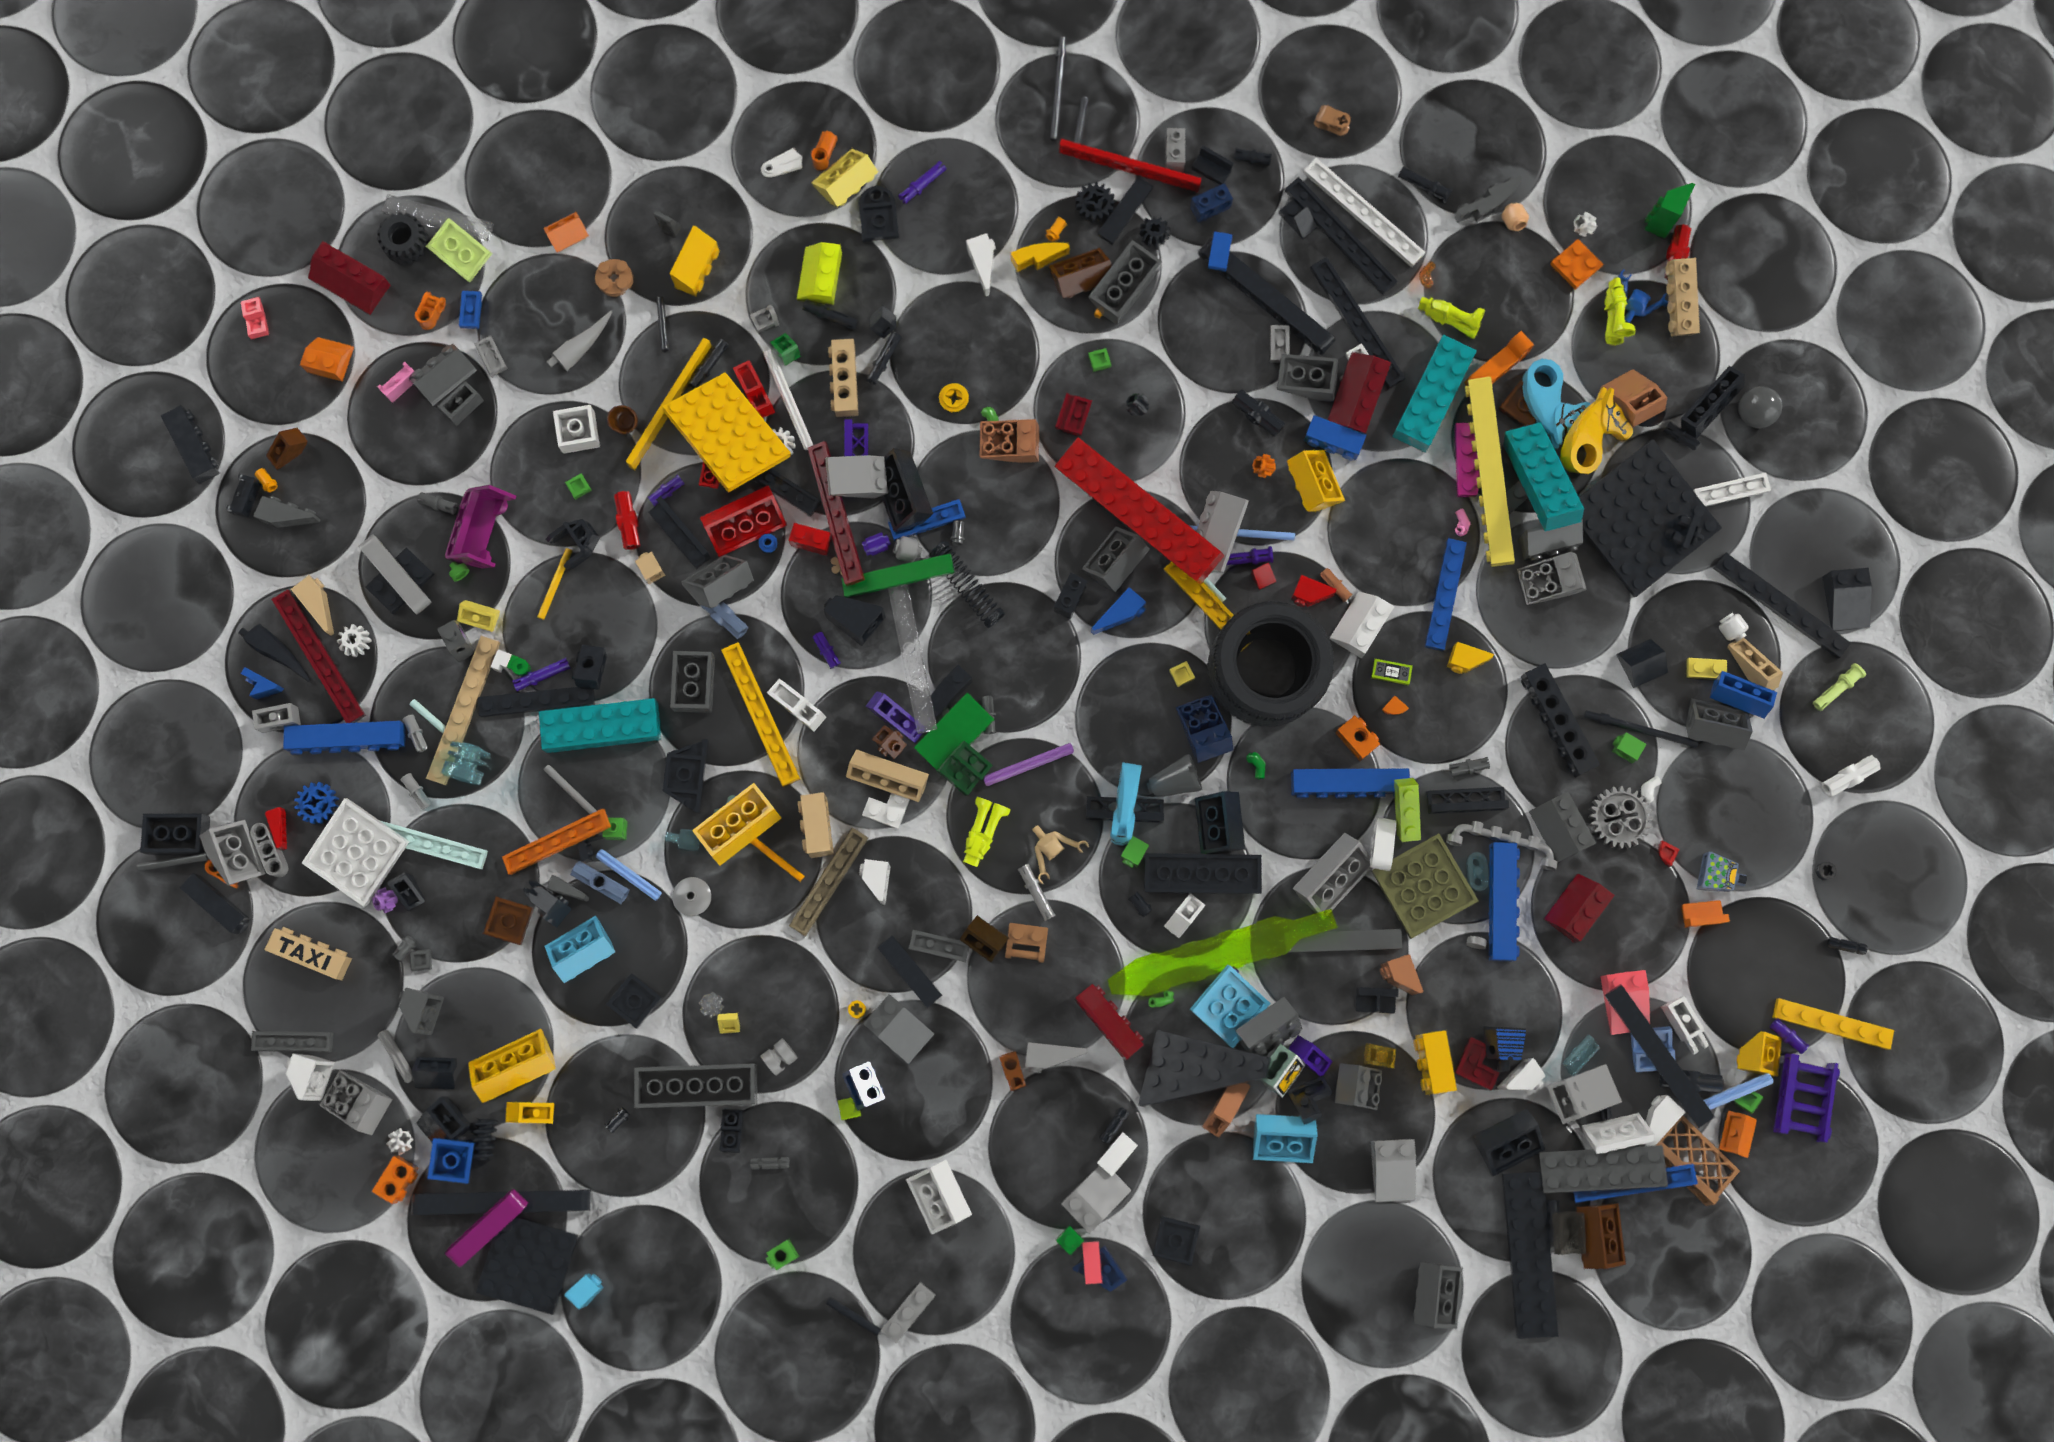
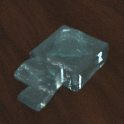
M681 829L680 834L666 832L665 835L667 842L678 843V849L698 851L700 840L692 830Z

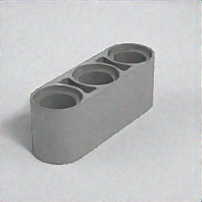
M263 823L254 824L250 834L264 870L267 874L280 878L285 876L288 872V864L282 850L276 848L269 826ZM265 828L264 836L260 837V831ZM272 846V852L267 855V848ZM279 863V870L274 872L275 864Z

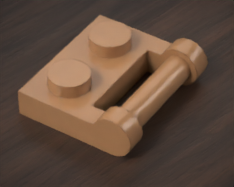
M1009 923V939L1007 940L1005 958L1033 959L1044 963L1048 928ZM1013 944L1040 947L1039 952L1012 949Z

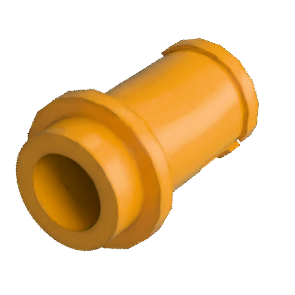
M1057 217L1052 227L1047 229L1046 238L1052 242L1058 240L1059 234L1067 225L1066 221Z
M261 468L255 472L254 476L263 485L264 491L270 493L277 489L276 480L272 479L265 469Z

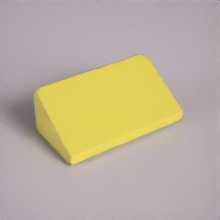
M464 600L459 604L457 621L493 632L500 610Z

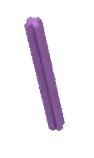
M1071 743L985 775L983 778L986 786H990L1070 755L1074 752Z

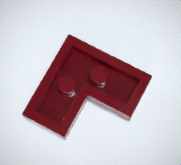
M1470 1037L1454 1073L1492 1091L1499 1072L1482 1064L1486 1055L1485 1043Z

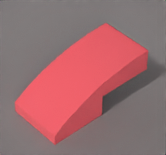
M256 297L241 301L242 313L246 320L249 338L255 339L269 335L261 299Z

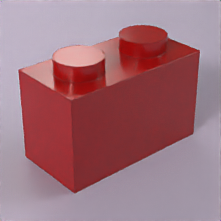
M798 523L793 524L789 537V543L792 547L825 556L828 554L832 541L830 532Z

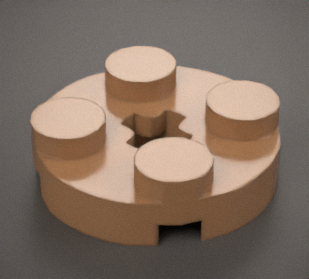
M611 259L598 265L595 281L598 288L606 295L618 297L625 294V291L632 286L633 274L626 262ZM613 274L619 276L615 282H612V279H610V276Z

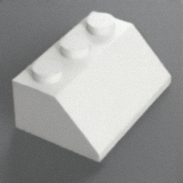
M1358 591L1329 639L1362 659L1394 606L1378 596Z
M293 1054L287 1061L286 1075L297 1098L300 1100L322 1101L335 1062L312 1055Z
M947 1160L906 1179L931 1234L952 1226L972 1215Z

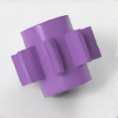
M386 887L377 890V893L372 898L375 909L378 911L383 910L384 913L392 911L398 902L395 893L392 890L387 891Z

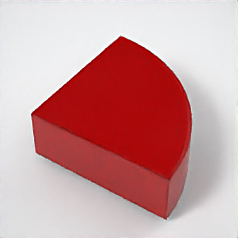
M1661 840L1658 846L1659 856L1667 866L1671 867L1680 849Z

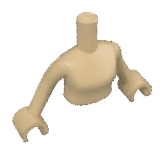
M1038 825L1032 830L1039 838L1035 846L1040 870L1038 876L1039 883L1044 884L1040 879L1042 875L1047 876L1050 880L1049 874L1046 873L1042 853L1050 861L1065 849L1059 840L1076 847L1080 853H1083L1079 846L1085 844L1089 848L1088 842L1084 840L1076 842L1056 831L1045 834Z

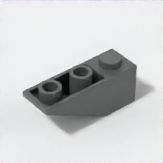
M262 496L253 516L258 521L276 528L319 523L321 521L315 515L316 512L307 508L303 511L298 509L299 506L290 502L287 504L281 503V500L274 496H270V498Z

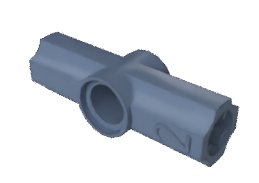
M723 601L714 608L700 605L718 625L723 626L736 639H739L746 633L748 626Z
M581 861L574 865L570 874L619 904L625 901L630 889ZM603 877V878H604V884H603V886L597 887V886H596V881H597V879Z

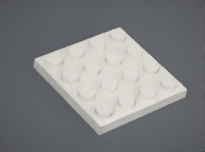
M344 798L302 864L357 903L366 907L409 841L348 798Z

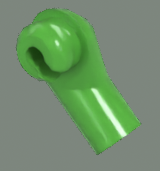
M985 407L982 409V416L987 418L988 421H999L993 408Z
M1164 991V998L1151 997L1148 1000V1004L1150 1007L1169 1005L1174 1001V993L1172 991Z

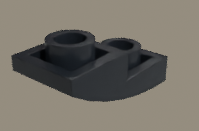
M722 1109L720 1152L740 1153L743 1110Z

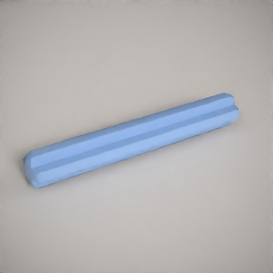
M603 849L597 852V859L653 900L659 899L662 894L661 891Z
M1766 1073L1707 1098L1704 1102L1712 1110L1772 1084L1773 1079L1769 1073Z

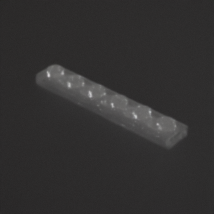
M389 194L382 209V212L387 215L394 214L396 216L398 212H402L403 215L409 213L411 217L415 216L421 224L439 229L450 218L473 238L487 242L494 227L492 222Z

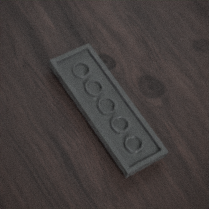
M1663 1145L1627 1147L1596 1154L1594 1149L1539 1152L1544 1193L1668 1187Z

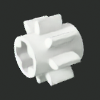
M1587 212L1584 213V216L1578 215L1574 221V231L1586 237L1587 233L1593 234L1597 227L1595 222L1597 218Z
M399 1128L388 1135L390 1140L386 1145L391 1149V1153L398 1152L401 1155L412 1148L409 1144L414 1139L409 1134V1131H402Z

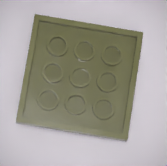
M1440 834L1393 858L1390 871L1373 869L1371 871L1410 939L1479 901Z

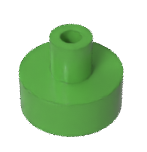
M454 561L449 565L452 569L449 572V576L453 581L463 579L470 571L464 563L458 565Z

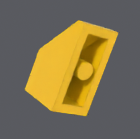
M1457 642L1453 646L1447 667L1451 668V671L1455 673H1466L1489 662L1494 654Z
M507 1102L505 1122L553 1123L554 1103Z

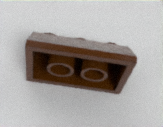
M1101 248L1048 265L1062 298H1071L1082 291H1091L1112 267L1110 259Z
M1619 1204L1577 1207L1576 1218L1579 1223V1240L1582 1247L1581 1259L1584 1269H1607L1626 1265Z

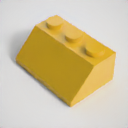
M694 225L670 272V276L676 289L696 296L697 292H700L703 288V280L706 275H709L713 260H716L719 255V248L714 239Z
M1324 450L1302 451L1287 460L1289 472L1294 478L1296 489L1301 495L1303 506L1307 512L1319 511L1345 501Z

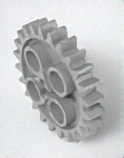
M1620 786L1618 791L1615 787H1612L1610 791L1608 789L1604 790V795H1597L1599 800L1592 801L1596 807L1589 808L1594 814L1589 815L1588 818L1594 819L1589 825L1596 827L1592 832H1599L1597 839L1604 838V845L1611 842V848L1617 844L1618 849H1622L1624 845L1628 849L1631 848V843L1636 846L1638 845V840L1640 842L1645 840L1643 835L1647 836L1650 834L1646 829L1652 828V825L1648 823V821L1653 820V817L1648 816L1652 810L1646 809L1649 802H1642L1644 796L1637 797L1638 791L1631 793L1630 787L1624 791L1623 786ZM1625 802H1628L1631 805L1630 811L1625 809ZM1606 806H1610L1612 808V815L1606 813ZM1637 813V816L1628 817L1623 820L1618 819L1607 823L1604 821L1605 819ZM1630 820L1635 822V824H1636V829H1635V830L1632 829V828H1630V826H1629ZM1611 824L1617 827V834L1611 831Z

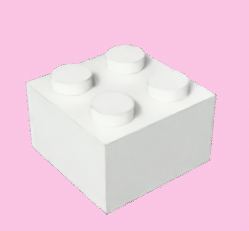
M591 405L553 411L558 447L563 454L600 447L595 412Z

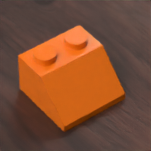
M317 337L305 348L300 365L307 373L343 382L354 347Z

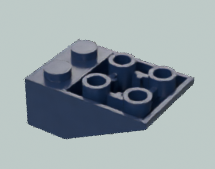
M1212 695L1176 707L1191 750L1198 763L1234 750L1232 736Z

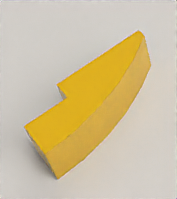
M1058 242L1034 244L1011 252L1010 260L1017 272L1033 264L1038 270L1068 255L1070 246L1068 243Z

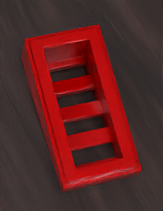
M281 807L266 811L265 815L276 848L286 850V811Z

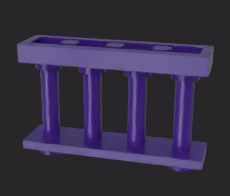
M1797 1054L1784 1055L1774 1133L1788 1134L1792 1129L1816 1134L1817 1142L1828 1143V1139H1830L1832 1134L1830 1123L1836 1080L1840 1076L1839 1063H1827V1068L1801 1063ZM1800 1070L1824 1075V1087L1798 1082L1796 1080L1797 1072ZM1800 1090L1823 1095L1821 1107L1795 1102L1793 1099L1794 1091ZM1798 1110L1820 1115L1819 1126L1793 1122L1790 1119L1791 1111Z

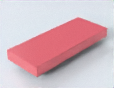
M1099 1241L1083 1242L1086 1284L1102 1283Z

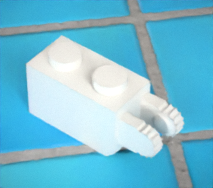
M1685 996L1677 997L1661 1006L1681 1042L1684 1041L1693 1054L1698 1052L1697 1046L1692 1040L1693 1037L1697 1038L1703 1048L1709 1046L1702 1033L1704 1028Z

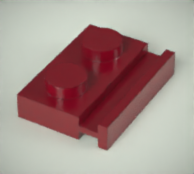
M1066 393L1055 429L1081 437L1092 400Z

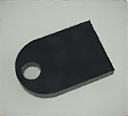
M882 186L867 188L859 198L863 242L899 238L894 195L889 189ZM878 192L881 194V197L873 199L871 197L872 194Z

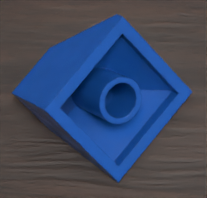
M433 1138L427 1179L468 1184L474 1143Z

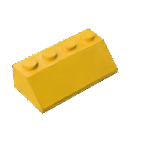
M753 783L692 831L712 858L721 866L779 821L781 816L755 783Z
M542 1029L468 1062L472 1089L482 1103L512 1091L514 1088L531 1082L556 1069L554 1056Z

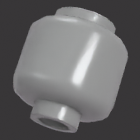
M906 536L896 539L893 548V554H895L896 559L908 563L914 562L916 558L919 559L922 548L919 547V541Z

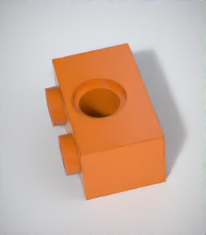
M1354 715L1335 734L1359 761H1362L1380 743L1378 742L1379 738L1374 732L1370 733L1366 728L1367 725L1364 720ZM1355 733H1360L1363 736V741H1357L1354 737Z

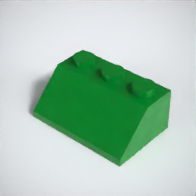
M1690 183L1669 190L1664 197L1660 196L1644 221L1647 223L1644 230L1665 239L1682 216L1695 184Z

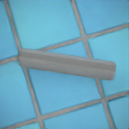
M388 1030L381 1031L378 1034V1038L404 1081L406 1083L412 1082V1069Z

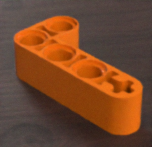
M1520 331L1510 340L1505 348L1464 381V384L1468 386V380L1490 376L1493 384L1526 357L1534 344Z

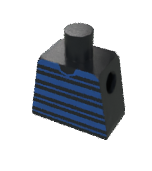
M1484 1026L1486 1057L1498 1059V1071L1510 1072V1060L1522 1059L1526 1029Z

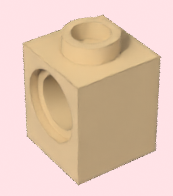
M652 552L643 553L635 560L648 584L665 576Z

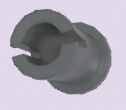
M959 521L952 522L953 529L950 541L954 546H961L965 542L963 537L965 523L963 521H960L959 525Z
M406 935L405 938H402L401 944L392 955L403 962L409 951L416 947V940Z

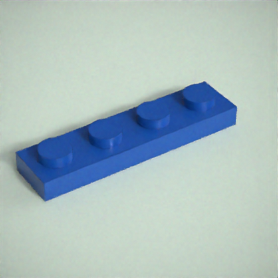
M960 499L933 507V515L923 524L900 532H894L891 522H888L894 542L902 536L910 537L950 524L953 521L965 519L966 516Z

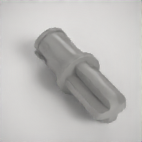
M415 715L404 717L403 722L408 731L407 736L411 738L416 751L423 752L427 750V745L422 735L423 730L419 728Z
M406 774L401 778V782L410 792L409 796L415 799L421 809L428 808L431 805V801L423 792V787L419 786L412 774Z

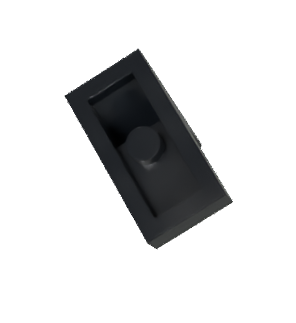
M1291 200L1279 210L1281 217L1302 239L1317 228L1309 208L1305 207L1302 209L1294 200Z
M596 834L577 843L582 862L588 863L593 861V847L588 843L603 839L601 836Z

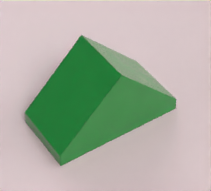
M786 333L770 342L785 366L801 357L797 344Z

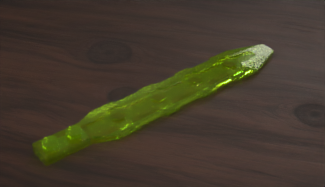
M1332 909L1296 920L1273 916L1237 930L1231 929L1201 941L1182 944L1181 947L1136 958L1108 979L1109 987L1114 995L1150 996L1169 990L1170 987L1190 981L1196 982L1206 979L1207 976L1222 972L1227 964L1235 970L1255 961L1287 954L1299 940L1337 929L1338 927Z

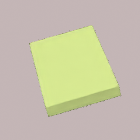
M450 218L444 222L426 245L430 251L468 282L472 281L493 254Z

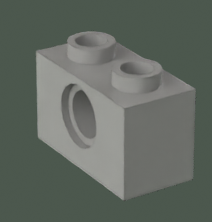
M1167 128L1165 137V168L1184 172L1185 128Z
M291 703L252 710L254 729L261 733L282 730L284 726L301 725L299 709Z

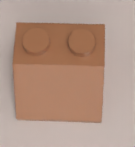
M1410 954L1381 964V976L1383 980H1387L1388 984L1411 995L1423 992Z

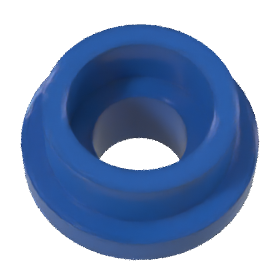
M764 534L760 537L759 547L762 551L770 553L777 548L778 541L774 535ZM770 540L771 544L765 545V541Z

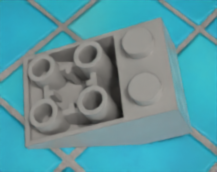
M1572 551L1517 569L1527 605L1566 597L1587 590L1577 554Z
M1607 1064L1547 1086L1562 1124L1622 1102Z
M339 1070L319 1106L353 1129L373 1135L392 1099L377 1089Z

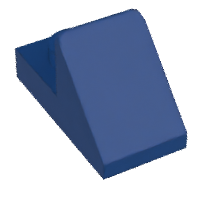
M246 667L241 672L242 675L247 677L245 681L254 685L249 695L254 699L280 693L284 689Z

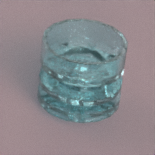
M452 741L450 747L458 751H448L447 754L455 758L454 762L444 761L440 773L462 782L480 786L484 773L478 770L477 766L486 767L488 763L480 760V758L489 759L491 754L478 746Z

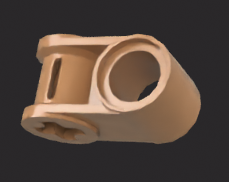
M1322 105L1314 120V125L1322 130L1342 136L1348 132L1351 119L1347 113L1333 109L1328 105Z

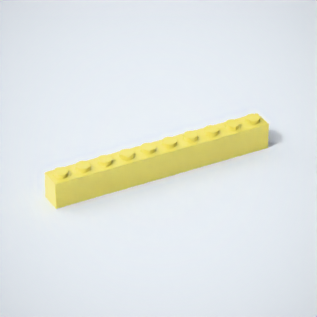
M1491 376L1468 380V386H1465L1466 397H1470V404H1467L1468 416L1472 415L1473 422H1469L1470 433L1475 435V440L1472 441L1473 452H1477V459H1474L1475 470H1479L1480 477H1476L1477 488L1482 490V495L1479 496L1480 507H1484V514H1481L1482 525H1486L1487 532L1483 533L1484 543L1489 545V551H1486L1487 562H1491V567L1514 564L1515 559Z

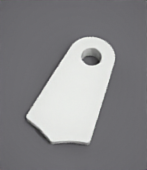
M792 148L765 162L761 166V172L765 177L771 178L802 169V156ZM767 167H772V170H766Z

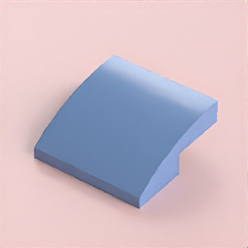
M1670 1026L1653 1028L1675 1059V1050L1672 1048V1028ZM1631 1034L1635 1071H1657Z

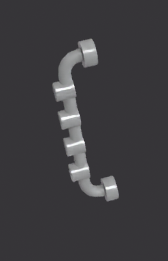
M1472 821L1471 825H1458L1454 828L1452 834L1447 835L1446 843L1452 846L1462 845L1463 837L1460 836L1461 832L1489 837V839L1495 841L1517 843V846H1524L1530 850H1539L1546 854V858L1542 859L1541 868L1555 871L1558 862L1554 860L1552 849L1548 845L1540 843V838L1537 836H1529L1528 839L1521 838V833L1517 831H1510L1509 835L1504 834L1501 827L1491 826L1490 830L1483 828L1484 824L1478 821Z

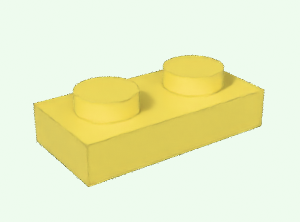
M1687 659V678L1716 680L1721 671L1727 672V660Z

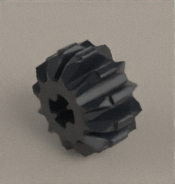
M1153 215L1151 220L1146 218L1144 223L1140 225L1141 231H1139V236L1143 237V243L1148 242V247L1154 244L1157 248L1159 243L1164 245L1165 240H1168L1170 237L1168 234L1170 232V227L1167 226L1168 222L1167 220L1161 222V216L1155 219Z

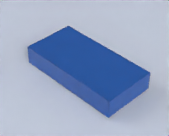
M1214 232L1208 264L1209 269L1226 271L1232 234Z

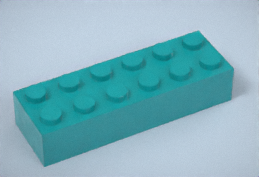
M1442 336L1392 436L1393 438L1424 453L1427 452L1477 350L1448 336Z
M1542 423L1506 431L1503 447L1544 531L1580 523L1584 507Z
M655 698L539 711L541 747L546 753L661 740L659 706Z

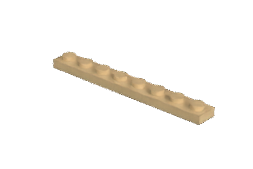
M484 636L480 637L426 779L446 786L477 706L478 697L482 693L491 664L500 646L499 641Z

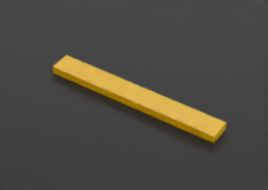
M703 338L626 459L629 468L633 470L637 468L668 417L663 412V406L683 395L689 385L688 382L697 371V366L703 363L712 346L708 339Z
M739 642L722 649L721 651L782 787L801 780Z

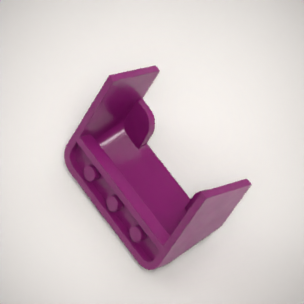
M491 485L467 489L463 495L446 549V559L482 569L495 567V563L491 562L490 552L486 548L496 516L506 512L508 507L507 501L515 500L516 495Z

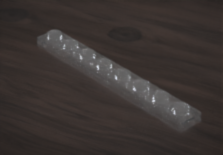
M907 584L889 588L888 591L917 733L921 734L936 730L937 725L909 588Z

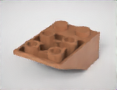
M1633 369L1601 386V388L1604 387L1607 390L1610 387L1614 389L1613 401L1621 407L1632 427L1659 414L1666 408L1667 396L1657 384Z
M1036 419L980 421V458L1018 463L1039 462V425Z

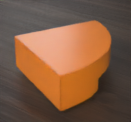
M1394 696L1381 711L1386 714L1398 715L1406 712L1409 708Z

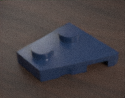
M1104 1245L1099 1249L1102 1283L1098 1284L1111 1292L1126 1282L1127 1277ZM1082 1260L1072 1269L1085 1276L1084 1260Z

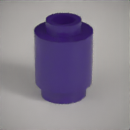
M882 532L865 538L866 541L862 542L867 556L871 554L874 556L889 550L888 545H891L888 535H883Z

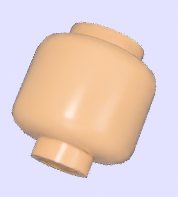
M1520 203L1508 204L1501 215L1506 227L1513 231L1524 229L1529 220L1527 211Z

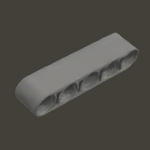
M374 534L358 546L416 615L432 603Z

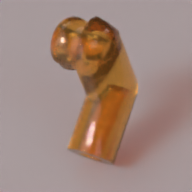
M1429 261L1419 273L1420 282L1425 288H1431L1434 284L1431 272L1436 268V265L1432 261Z

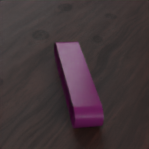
M515 1189L510 1190L463 1233L444 1254L460 1268L527 1206L528 1202Z

